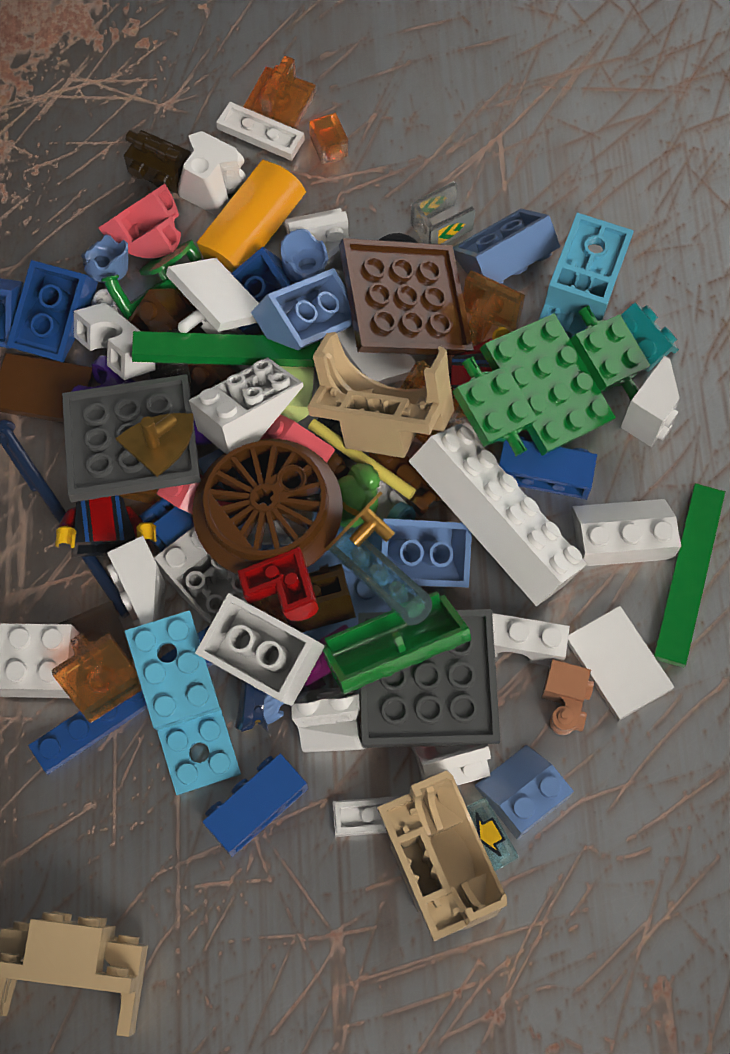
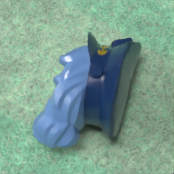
M242 680L235 728L243 732L252 729L255 725H261L269 732L268 724L283 717L284 712L279 709L284 703Z

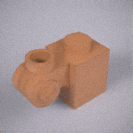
M552 659L541 698L560 703L561 707H558L553 712L550 718V727L558 735H567L573 730L582 732L587 717V712L581 711L584 699L590 700L594 687V681L589 680L591 669Z

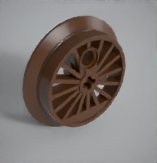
M260 439L257 442L242 445L228 454L224 453L204 473L196 489L193 501V522L201 545L216 563L238 575V570L299 546L308 568L327 551L325 548L337 536L343 513L341 489L329 465L307 447L282 439ZM270 454L264 483L258 455ZM278 455L288 457L280 471L275 474ZM252 458L258 485L242 466L241 461ZM299 462L304 466V468H301L300 466H297L295 464ZM234 467L247 485L225 473ZM313 475L317 482L308 484L307 478ZM296 480L300 482V485L296 488L290 489L285 487L290 481ZM220 481L238 492L215 489ZM321 493V502L305 500L309 495ZM217 501L234 502V503L228 504V505H224V506H220ZM293 510L318 512L315 520L312 521ZM237 514L231 519L229 518L230 515ZM283 516L308 530L299 538ZM274 521L280 525L292 543L280 547ZM245 522L242 529L239 530L237 527H239L241 524ZM266 523H268L274 546L272 550H261ZM257 524L254 545L252 547L247 538Z

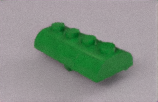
M436 591L326 637L325 642L327 644L324 645L325 647L322 652L342 694H346L378 679L391 676L395 672L411 665L421 663L444 651L452 650L458 645L471 641L469 627L445 595L440 596Z

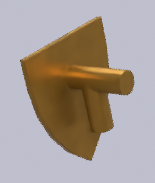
M171 413L155 417L147 416L115 439L158 477L172 466L187 448L193 432L194 415L193 413Z
M379 492L325 549L328 551L359 518L365 522L349 538L357 547L374 531L387 542L395 532L369 508L383 493Z

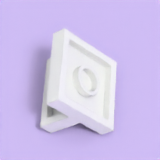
M341 208L285 219L287 234L296 229H306L315 239L324 242L328 253L337 247L343 238H349L346 211L342 212Z
M487 744L411 747L418 762L422 781L446 770L453 775L457 786L490 776L487 760L491 759Z

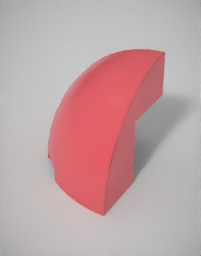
M165 183L98 227L104 236L111 235L118 243L125 240L128 243V254L140 258H160L173 253L178 247L181 232L175 228L174 222L179 216L178 209Z

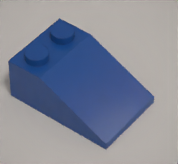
M264 247L260 248L231 273L258 303L267 294L294 284L286 276L282 268L281 259ZM258 323L238 327L244 335H255L262 331Z
M31 260L6 347L64 362L76 339L74 338V311L92 305V299L98 282L86 274Z

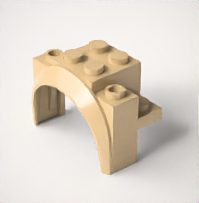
M336 332L326 333L313 355L320 386L307 406L309 415L338 420L346 449L405 458L417 433L430 435L432 430L444 432L454 412L447 349L443 347H438V355L432 367L425 368L426 387L419 389H400L387 386L363 374L345 355Z
M446 770L413 784L410 787L409 794L377 807L391 841L390 849L417 912H421L433 942L459 930H466L497 916L502 908L507 906V896L451 773Z
M53 911L51 913L43 912L42 918L30 919V923L14 922L13 928L1 929L0 1016L8 1015L17 980L121 993L116 1035L129 1037L136 1032L148 945L139 944L140 937L118 935L116 937V926L106 925L107 918L86 916L78 917V921H71L72 914ZM104 959H105V960L109 963V965H110V966H107L106 972H102V971H103Z

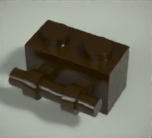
M129 130L125 139L131 145L124 154L127 171L134 178L147 180L154 183L156 187L165 183L169 191L177 194L183 165L191 155V152L143 130H140L139 133Z
M342 563L330 567L329 564L321 565L319 570L308 572L319 609L309 619L302 621L287 619V622L292 628L305 632L356 618Z

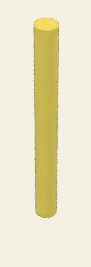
M313 419L308 426L310 431L356 463L372 465L378 471V475L384 483L410 500L416 492L414 487L364 452L346 449L343 438L317 419Z

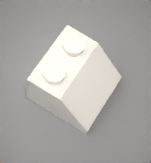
M664 356L631 400L620 427L650 447L653 446L658 438L662 441L665 439L673 426L671 424L679 414L675 408L680 396L671 361L668 357Z

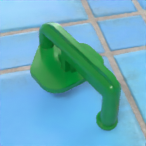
M192 239L178 245L173 253L160 258H154L140 268L139 272L141 275L158 274L162 280L150 289L175 290L177 287L166 276L168 266L176 265L175 262L185 254L190 262L202 260L201 254ZM118 274L103 277L101 281L105 283L110 296L123 316L129 320L149 290L130 302L118 282Z

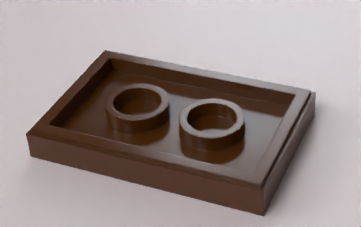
M5 353L0 369V412L64 423L62 393L71 392L77 385L91 387L93 381L92 367Z

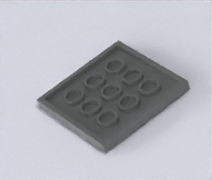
M187 374L62 393L67 487L70 502L201 482L194 420L193 432L187 448L181 457L158 477L115 439L127 429L141 422V419L144 417H155L171 413H192L189 403L191 394Z
M492 609L456 610L470 629L471 641L360 688L362 747L383 748L500 743ZM386 612L358 613V624Z

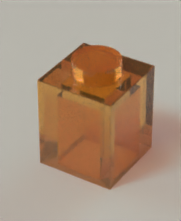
M336 112L309 121L310 140L322 165L340 161L348 156V137Z

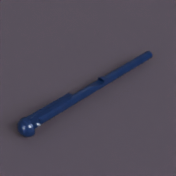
M0 420L1 445L32 492L38 491L56 520L60 523L66 513L65 509L14 435L15 424L10 420ZM82 557L122 618L129 616L130 613L121 599L119 590L97 557Z

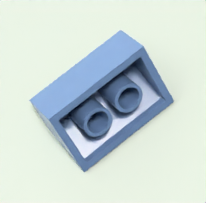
M519 209L455 245L453 250L455 259L474 284L493 289L502 285L504 279L509 276L525 272L528 269L527 266L535 261H543L552 255L551 252L561 246L549 215Z
M334 268L267 294L251 312L267 339L295 350H300L323 340L326 333H338L353 326L347 289Z
M381 518L395 534L387 542L375 531L367 538V552L377 584L469 588L472 533L463 523Z

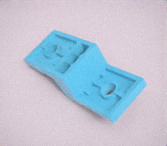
M577 212L550 281L539 320L555 313L569 339L587 328L580 314H578L584 307L590 306L598 321L603 320L634 230ZM596 244L601 246L603 251L601 253H593L588 249V246Z
M191 611L182 612L125 630L152 725L158 732L176 795L178 796L241 775L206 660L195 654L200 645V640ZM165 644H171L177 648L176 658L169 663L160 661L158 657L159 649ZM197 743H203L209 749L208 758L201 763L194 762L190 757V750Z

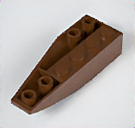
M149 289L128 321L142 332L181 333L178 330V323L193 312L174 289ZM201 322L187 332L207 334L201 328L203 325ZM155 363V370L151 371L158 379L187 374L191 398L199 395L203 390L212 388L227 380L229 376L236 374L231 365Z

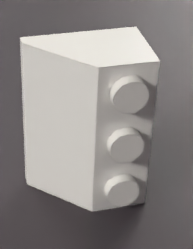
M665 499L572 506L571 508L577 549L580 551L583 560L588 564L587 566L672 560L681 548L677 519Z

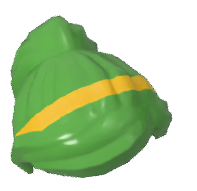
M354 464L347 476H343L338 480L343 501L340 525L346 527L378 493L377 488L381 479L378 471L370 464ZM378 499L369 507L375 514L378 509ZM359 518L350 528H356L365 521Z

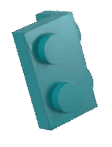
M634 302L621 314V317L651 365L645 371L649 372L670 352L675 354L679 350L674 344L678 339L666 326L661 329L655 321L658 319V316L648 305L642 308Z

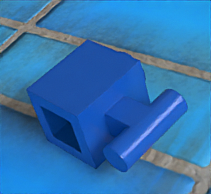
M164 498L158 500L139 515L144 523H150L157 519L153 523L156 525L157 542H153V540L151 542L159 552H162L194 527L193 518L188 512L177 507L168 511L167 509L173 506V504Z

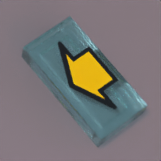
M486 797L466 807L494 871L517 860L519 855Z

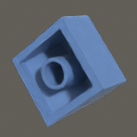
M528 745L524 746L493 770L489 777L483 778L475 784L476 789L516 839H519L568 800L574 792L556 768Z

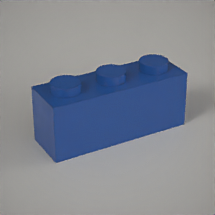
M519 436L527 451L516 457L507 440L503 442L499 466L517 481L518 487L584 500L588 499L592 488L597 454L590 453L583 448L568 449L559 447L542 456L534 442Z
M281 753L275 758L272 756L266 758L257 767L258 773L249 781L246 778L241 780L231 790L233 795L224 803L221 801L216 802L205 813L207 818L202 821L203 824L231 857L237 854L308 790L307 782Z

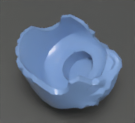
M296 229L291 231L281 241L282 268L291 281L297 283L325 271V266L329 260L326 246L322 240L318 241L308 230Z
M105 235L102 240L97 241L81 255L86 274L97 282H102L101 279L103 277L115 274L119 275V278H117L119 281L127 274L129 256L128 243L125 240L118 243L111 235Z

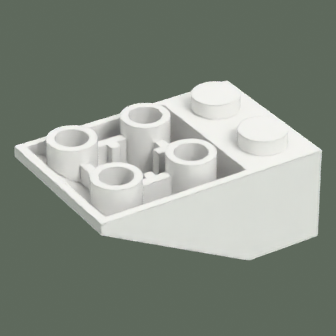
M269 358L257 361L253 366L238 374L229 376L227 380L212 388L203 390L199 395L189 400L197 430L226 454L242 445L257 442L302 389L303 382Z
M195 527L154 557L161 574L209 625H211L228 593L248 603L243 595L239 575L221 567L208 555L198 539Z
M141 536L107 552L112 563L106 567L120 592L119 594L127 611H129L133 619L134 626L138 627L163 619L166 583L144 537ZM162 647L159 649L158 655L162 653Z

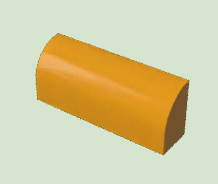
M262 159L196 242L204 260L217 258L228 271H235L268 243L305 195L306 190L301 182L285 168Z

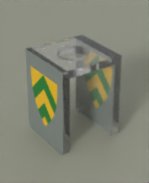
M455 181L411 202L410 224L425 244L444 245L473 230L475 218L473 206L435 225H432L429 221V218L455 206L458 187Z

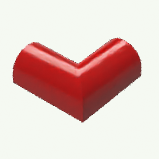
M300 546L237 571L244 598L249 604L278 593L283 614L291 621L309 619L319 609Z

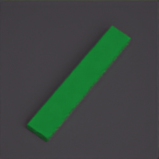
M133 331L132 362L254 365L257 361L269 358L279 366L315 367L313 355L319 347L320 341L300 350H295L267 339L265 335Z
M696 483L692 488L680 539L681 548L676 556L653 655L657 661L682 668L687 664L726 491Z

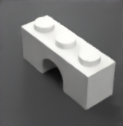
M103 302L74 311V338L90 351L98 348H107V366L123 380L155 370V363L132 362L133 331L140 330L107 303Z
M492 613L495 657L500 652H514L527 656L529 663L550 666L552 659L564 662L570 626Z

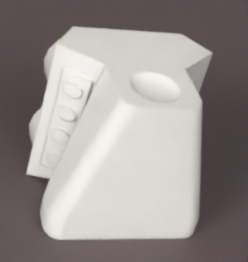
M203 131L188 135L191 155L183 165L177 191L179 197L218 216L229 202L227 194H235L246 181L247 177L240 169L244 164V158L237 151V148Z
M340 688L314 689L303 692L295 700L292 706V720L298 727L303 752L366 749L362 747L360 689L346 694H342Z

